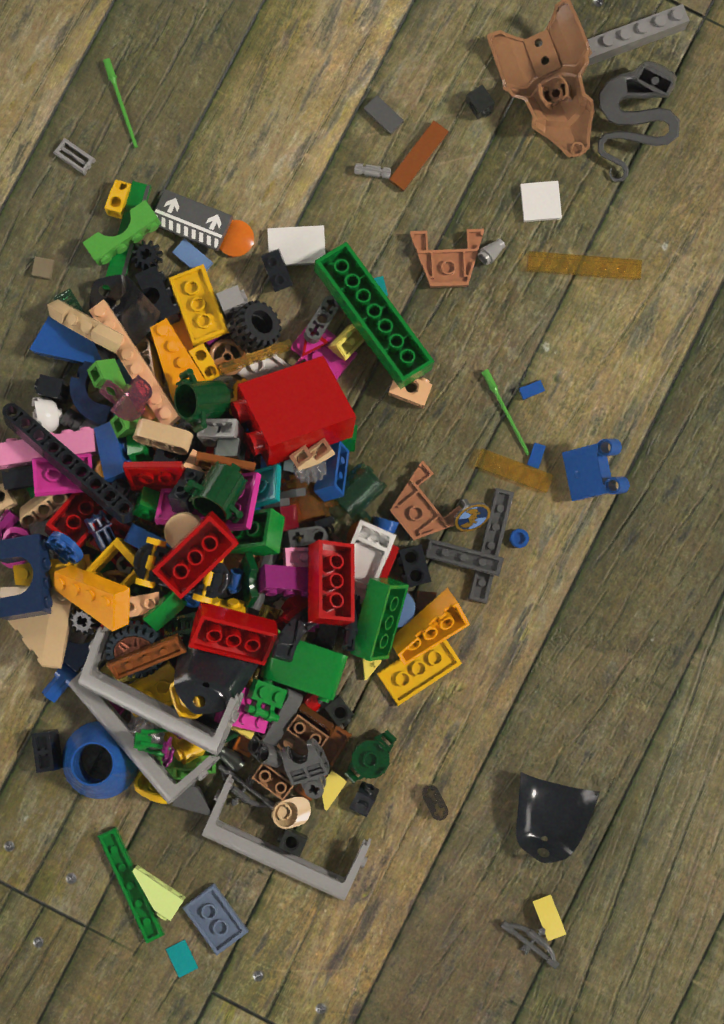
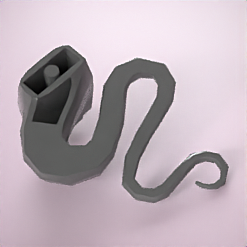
M644 61L634 71L620 74L606 81L599 92V108L611 123L616 125H640L654 121H664L669 126V132L665 136L659 137L625 131L609 132L602 135L598 141V153L603 158L614 162L623 169V176L621 178L612 177V168L610 169V179L614 182H623L628 177L629 169L625 162L604 150V143L608 139L619 138L652 146H662L670 144L679 137L680 120L671 110L652 108L641 111H623L619 106V102L623 99L668 98L674 90L677 77L673 71L656 62Z

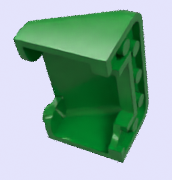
M300 640L294 652L293 661L289 663L272 658V648L265 666L262 665L259 675L263 677V682L273 684L275 681L319 696L318 700L329 703L330 700H334L349 655L334 652V650Z

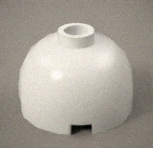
M32 398V406H35L34 412H32L33 419L48 432H54L58 428L59 420L63 416L62 409H58L56 403L50 398Z

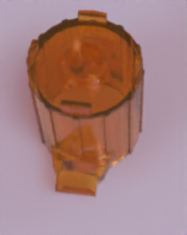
M312 470V475L309 476L296 473L289 475V481L281 479L283 492L298 488L306 489L305 496L289 498L290 505L296 504L299 523L322 517H330L329 508L338 506L336 500H329L324 503L315 494V470Z

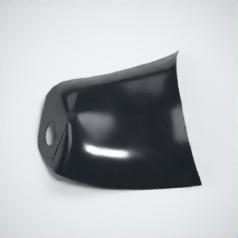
M113 275L96 280L92 285L89 310L104 299L136 346L150 332V327L156 324L161 311L150 302L128 276ZM101 285H108L110 287L111 293L108 296H103L99 293ZM120 299V304L116 305L115 302ZM95 343L102 360L119 359L116 353Z
M186 626L183 643L187 647V652L178 656L174 674L176 693L185 706L194 714H209L223 711L226 709L230 698H235L237 693L240 694L244 690L259 664L188 647L192 626ZM208 682L209 687H205L202 684ZM199 695L205 698L206 703L203 707L194 705L193 698Z
M520 772L516 838L519 846L542 863H553L567 859L582 840L600 791L564 786ZM546 836L548 841L541 840V837ZM545 848L549 851V856L542 857L538 854L537 850Z

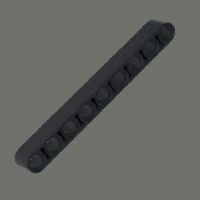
M8 403L3 407L2 413L5 424L118 522L127 524L132 521L134 516L133 505L125 496L17 404ZM81 473L86 474L82 477L78 476ZM96 485H97V486H100V487L97 488V489H93V488H92L93 486H96ZM114 498L112 501H107L106 499ZM128 510L127 513H121L120 511Z

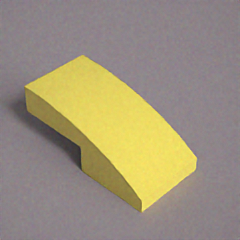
M548 895L533 901L541 926L545 928L547 940L551 941L566 935L552 896Z

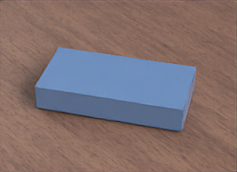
M185 238L172 251L190 269L204 264L206 271H208L213 265L210 259Z

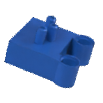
M602 439L597 444L562 452L572 501L585 500L606 494H624L629 490L630 484L626 477H611L607 456H616L621 452L622 445L618 439Z

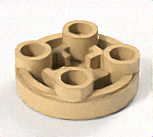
M180 512L173 515L167 521L164 528L165 539L169 546L173 548L201 521L200 516L189 512Z

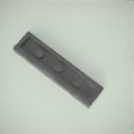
M429 539L425 558L498 577L500 576L504 561L503 557Z

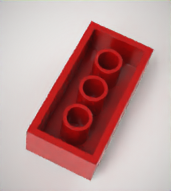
M73 493L45 524L44 532L49 536L54 531L61 532L82 548L92 537V534L88 533L89 530L84 520L92 518L93 514H99L100 510L104 511L107 518L110 514L86 493Z
M317 540L308 545L309 623L345 626L355 622L354 544Z

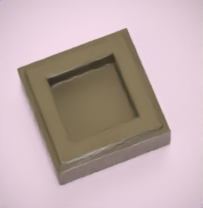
M35 256L31 275L51 279L55 261Z

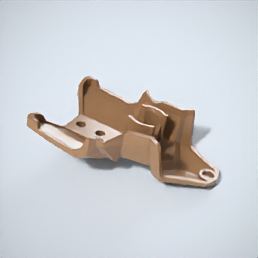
M561 0L555 4L550 22L544 31L524 39L499 30L488 34L487 39L503 82V90L509 92L513 98L525 101L533 116L532 129L547 137L567 157L574 158L582 156L590 149L591 127L595 112L594 101L585 92L582 76L590 63L589 56L592 54V50L571 1ZM538 41L543 42L540 47L536 46ZM543 57L549 59L548 64H543Z

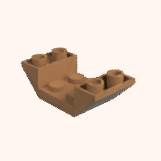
M297 714L286 729L277 747L282 751V748L289 746L295 753L303 756L309 752L307 740L314 738L323 747L329 736ZM283 762L278 768L261 764L252 776V779L282 801H284L294 785H291L286 774Z

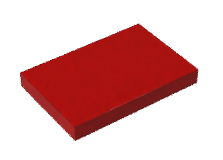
M182 461L123 463V470L132 491H141L144 486L156 491H161V488L173 489L185 471Z

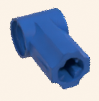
M63 663L62 668L55 672V677L44 688L42 693L47 699L55 703L65 690L70 687L68 685L70 681L79 673H76L67 664Z

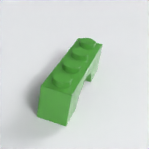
M146 200L130 210V224L120 235L105 236L97 232L82 242L99 266L109 263L113 256L125 252L128 246L132 243H138L143 239L144 235L154 232L162 224Z
M115 358L95 361L87 372L93 386L107 392L115 402L116 414L110 420V424L116 437L122 438L134 434L138 420L142 417Z

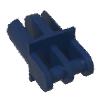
M100 510L99 514H93L92 518H86L84 522L89 530L88 533L92 534L99 550L102 552L116 537L110 527L112 523L109 522L104 511Z

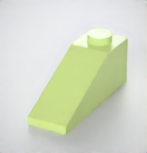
M137 865L132 872L153 909L157 912V916L163 920L168 919L171 921L186 897Z

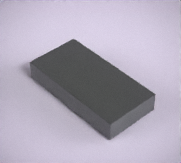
M377 95L364 107V111L390 135L404 122Z

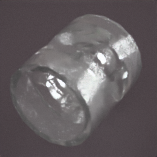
M135 715L128 725V730L134 735L136 732L140 733L141 729L161 728L138 715ZM165 732L148 734V736H152L151 743L158 744L164 737Z

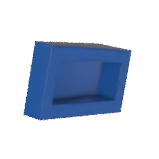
M541 380L518 389L523 400L545 391Z
M538 443L533 444L527 466L535 469L539 468L546 446Z

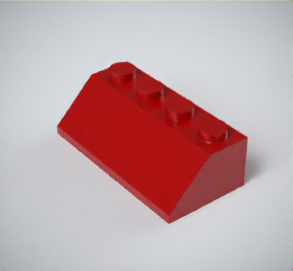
M211 510L154 566L152 572L182 599L239 542L228 526Z
M200 602L194 617L188 647L265 666L278 637L277 622L268 618Z

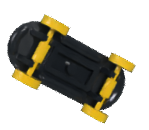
M147 537L146 543L148 544L140 547L134 556V571L139 577H136L135 584L154 588L156 584L169 588L152 570L172 547L166 546V541ZM223 560L188 592L193 595V600L212 604L213 598L222 595L227 590L230 584V574L227 567L223 564Z

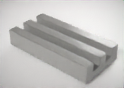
M66 138L61 141L53 152L57 157L83 175L87 174L86 171L90 170L92 163L94 164L96 161L95 158ZM64 145H68L70 148L81 154L83 157L88 159V162H85L84 160L76 156L74 153L66 149ZM62 150L67 155H69L70 157L78 161L80 164H82L84 167H80L75 162H73L72 160L64 156L62 153H60V151Z

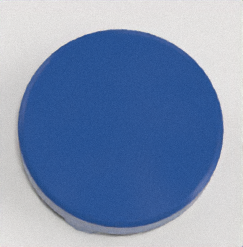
M54 531L45 542L49 549L54 550L58 554L57 558L64 564L68 562L77 564L84 557L81 548L76 542L61 532Z

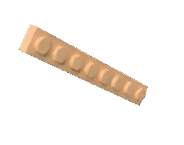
M103 299L89 310L90 314L97 321L124 335L121 346L116 351L118 358L159 422L172 426L181 417L116 315Z

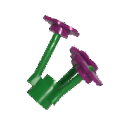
M163 728L149 730L141 729L140 733L136 732L133 748L162 757L163 766L167 768L172 762L174 754L173 746H171L172 737H169L168 741H164L163 745L151 743L152 736H148V734L168 731ZM150 747L162 749V752L150 749Z

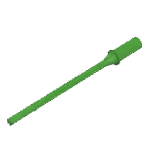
M110 58L104 59L103 63L109 77L108 80L114 86L134 148H137L138 145L117 87V76L115 75Z
M488 369L484 370L481 373L490 388L489 390L496 395L526 455H529L530 453L499 395L498 385H496Z

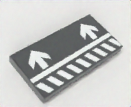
M164 189L154 211L162 223L158 228L215 251L219 250L233 219V216L166 189Z

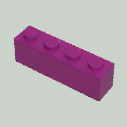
M264 564L257 572L258 593H265L266 596L283 594L284 597L301 595V598H308V567Z

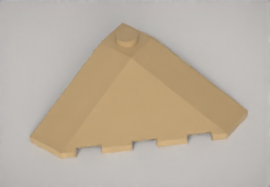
M29 586L0 587V598L19 595L26 591ZM54 586L50 588L53 601L51 614L7 621L15 631L18 630L23 636L22 641L30 652L34 651L38 657L37 661L42 667L61 669L72 620L68 618L72 615L70 611L76 605L56 592Z

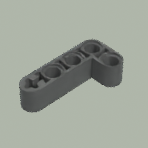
M286 686L281 687L288 690L282 709L275 707L274 710L280 716L278 722H268L265 734L255 731L248 743L249 752L258 762L274 768H278L283 762L282 751L277 745L303 701V695L300 691Z

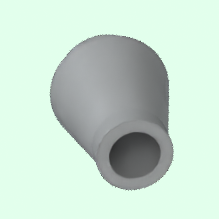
M498 238L496 241L481 248L477 254L479 260L484 265L492 264L502 249L505 248V243Z

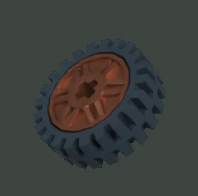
M129 620L128 625L111 632L106 645V658L110 661L162 640L164 636H161L160 630L155 631L151 626L148 627L145 621L142 625L140 624L141 620H136L135 624H133L132 620ZM163 662L133 674H135V678H140L141 674L143 678L148 677V674H154L155 670L157 671Z

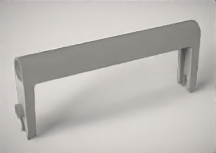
M99 627L94 639L89 644L90 651L78 684L203 750L218 756L224 747L232 724L237 721L240 715L238 709L244 693H237L235 698H230L217 730L195 719L179 717L174 708L99 670L107 641L111 634V630L107 627Z
M106 649L104 651L99 666V670L109 661L106 658ZM82 671L68 684L168 804L177 799L196 780L201 781L209 774L207 770L220 759L219 756H208L200 765L177 783L154 754L138 751L133 748L135 732L111 703L78 684Z
M229 774L222 790L218 789L213 800L217 802L202 836L344 901L359 868H364L368 858L365 855L371 844V839L369 838L368 841L363 840L345 877L279 849L273 844L219 820L220 813L234 782V779L231 778L232 775Z

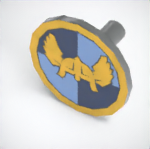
M467 499L461 500L463 508L456 514L454 524L460 531L476 530L488 521L491 511L488 505L476 502L469 504Z

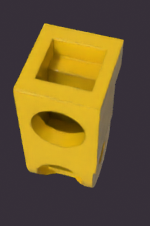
M115 180L105 205V211L108 216L122 219L131 183Z
M204 343L188 351L205 381H211L220 376L214 364L215 362Z

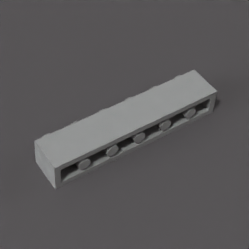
M680 4L587 39L592 50L588 66L685 30L690 20L684 5Z

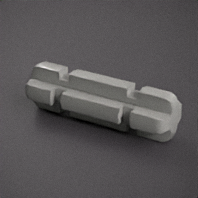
M356 163L354 173L357 175L365 174V176L371 177L382 176V178L389 179L391 168H381V166L367 164L363 166V164Z

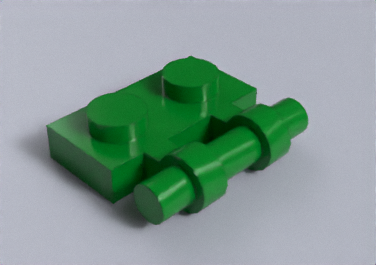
M253 678L247 695L253 701L251 705L246 704L244 710L251 716L263 717L265 721L278 722L280 716L274 710L275 707L282 709L288 690ZM262 703L266 704L265 710L261 709Z

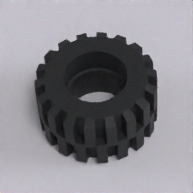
M257 300L255 302L249 301L231 316L229 331L232 332L231 337L235 339V344L237 346L240 345L243 351L247 350L248 353L254 352V354H258L274 344L281 336L280 331H282V327L279 325L281 321L277 318L278 314L274 313L271 306L268 307L267 303H260Z

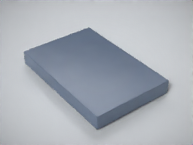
M215 883L182 907L216 956L249 931Z

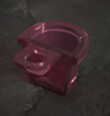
M139 375L127 384L123 390L110 380H106L99 390L101 395L114 404L110 411L127 421L138 420L144 414L145 406L152 396L150 384ZM106 387L113 388L115 391V395H109L106 391Z

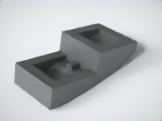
M298 488L281 492L280 502L266 505L264 508L290 505L289 498L305 496L306 489Z

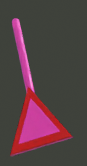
M313 331L310 335L314 336L316 333ZM323 337L315 344L308 343L305 340L303 353L294 365L301 363L306 355L330 344V342Z

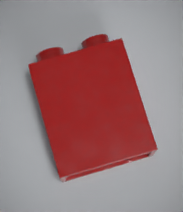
M324 356L239 383L237 400L230 404L234 419H237L240 424L246 423L250 431L246 433V441L253 456L261 454L267 467L291 459L289 456L302 446L306 445L309 449L323 438L326 439L329 445L351 438L356 421V415Z

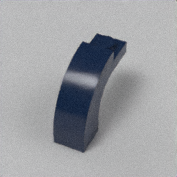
M84 361L83 366H79L77 372L79 379L71 377L70 395L81 417L98 427L110 421L112 409L110 406L96 403L88 396L90 377L87 370L92 363Z

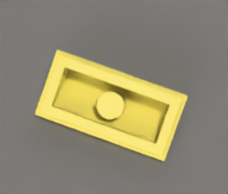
M350 324L328 345V348L346 361L365 340L355 326Z

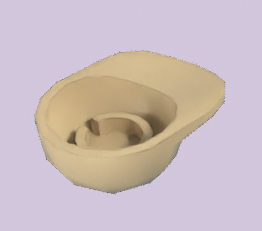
M302 796L284 799V801L280 800L273 806L271 817L278 827L290 829L306 823L311 813V806L309 801Z

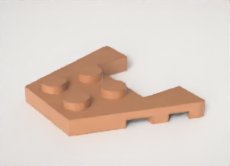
M467 229V249L428 250L427 231H410L411 240L430 288L468 287L484 229Z
M424 461L419 464L390 509L392 515L413 541L455 526L454 518L458 511L462 509L460 506H457L443 517L422 492L419 486L434 475Z

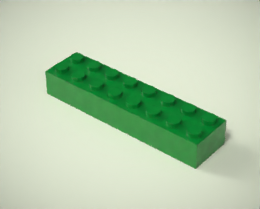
M347 242L315 260L314 271L400 389L432 370L435 361Z

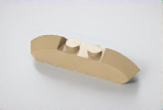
M59 299L47 304L50 317L76 333L114 353L121 346L123 334Z

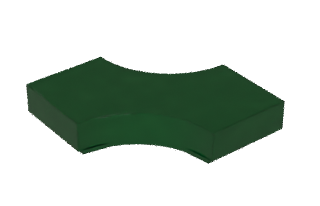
M249 552L244 554L240 563L243 570L241 594L246 608L253 607L259 596L257 590L258 567L253 553Z

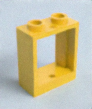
M116 537L86 571L104 577L100 571L119 551L133 566L134 556L137 551L130 544L126 543L124 538ZM133 570L120 584L130 587L135 582L136 577H139Z

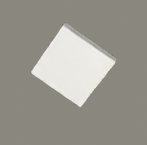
M558 181L524 183L520 185L524 222L558 220L562 218Z

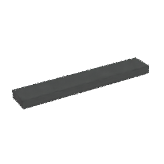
M495 488L490 507V518L486 523L480 552L499 556L514 492ZM474 571L468 599L487 604L494 575Z

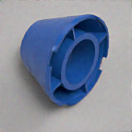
M99 721L90 722L78 728L69 737L63 749L62 768L67 781L77 792L89 798L107 799L122 793L131 785L138 772L137 766ZM89 744L103 746L112 757V770L106 779L93 778L83 768L82 755Z

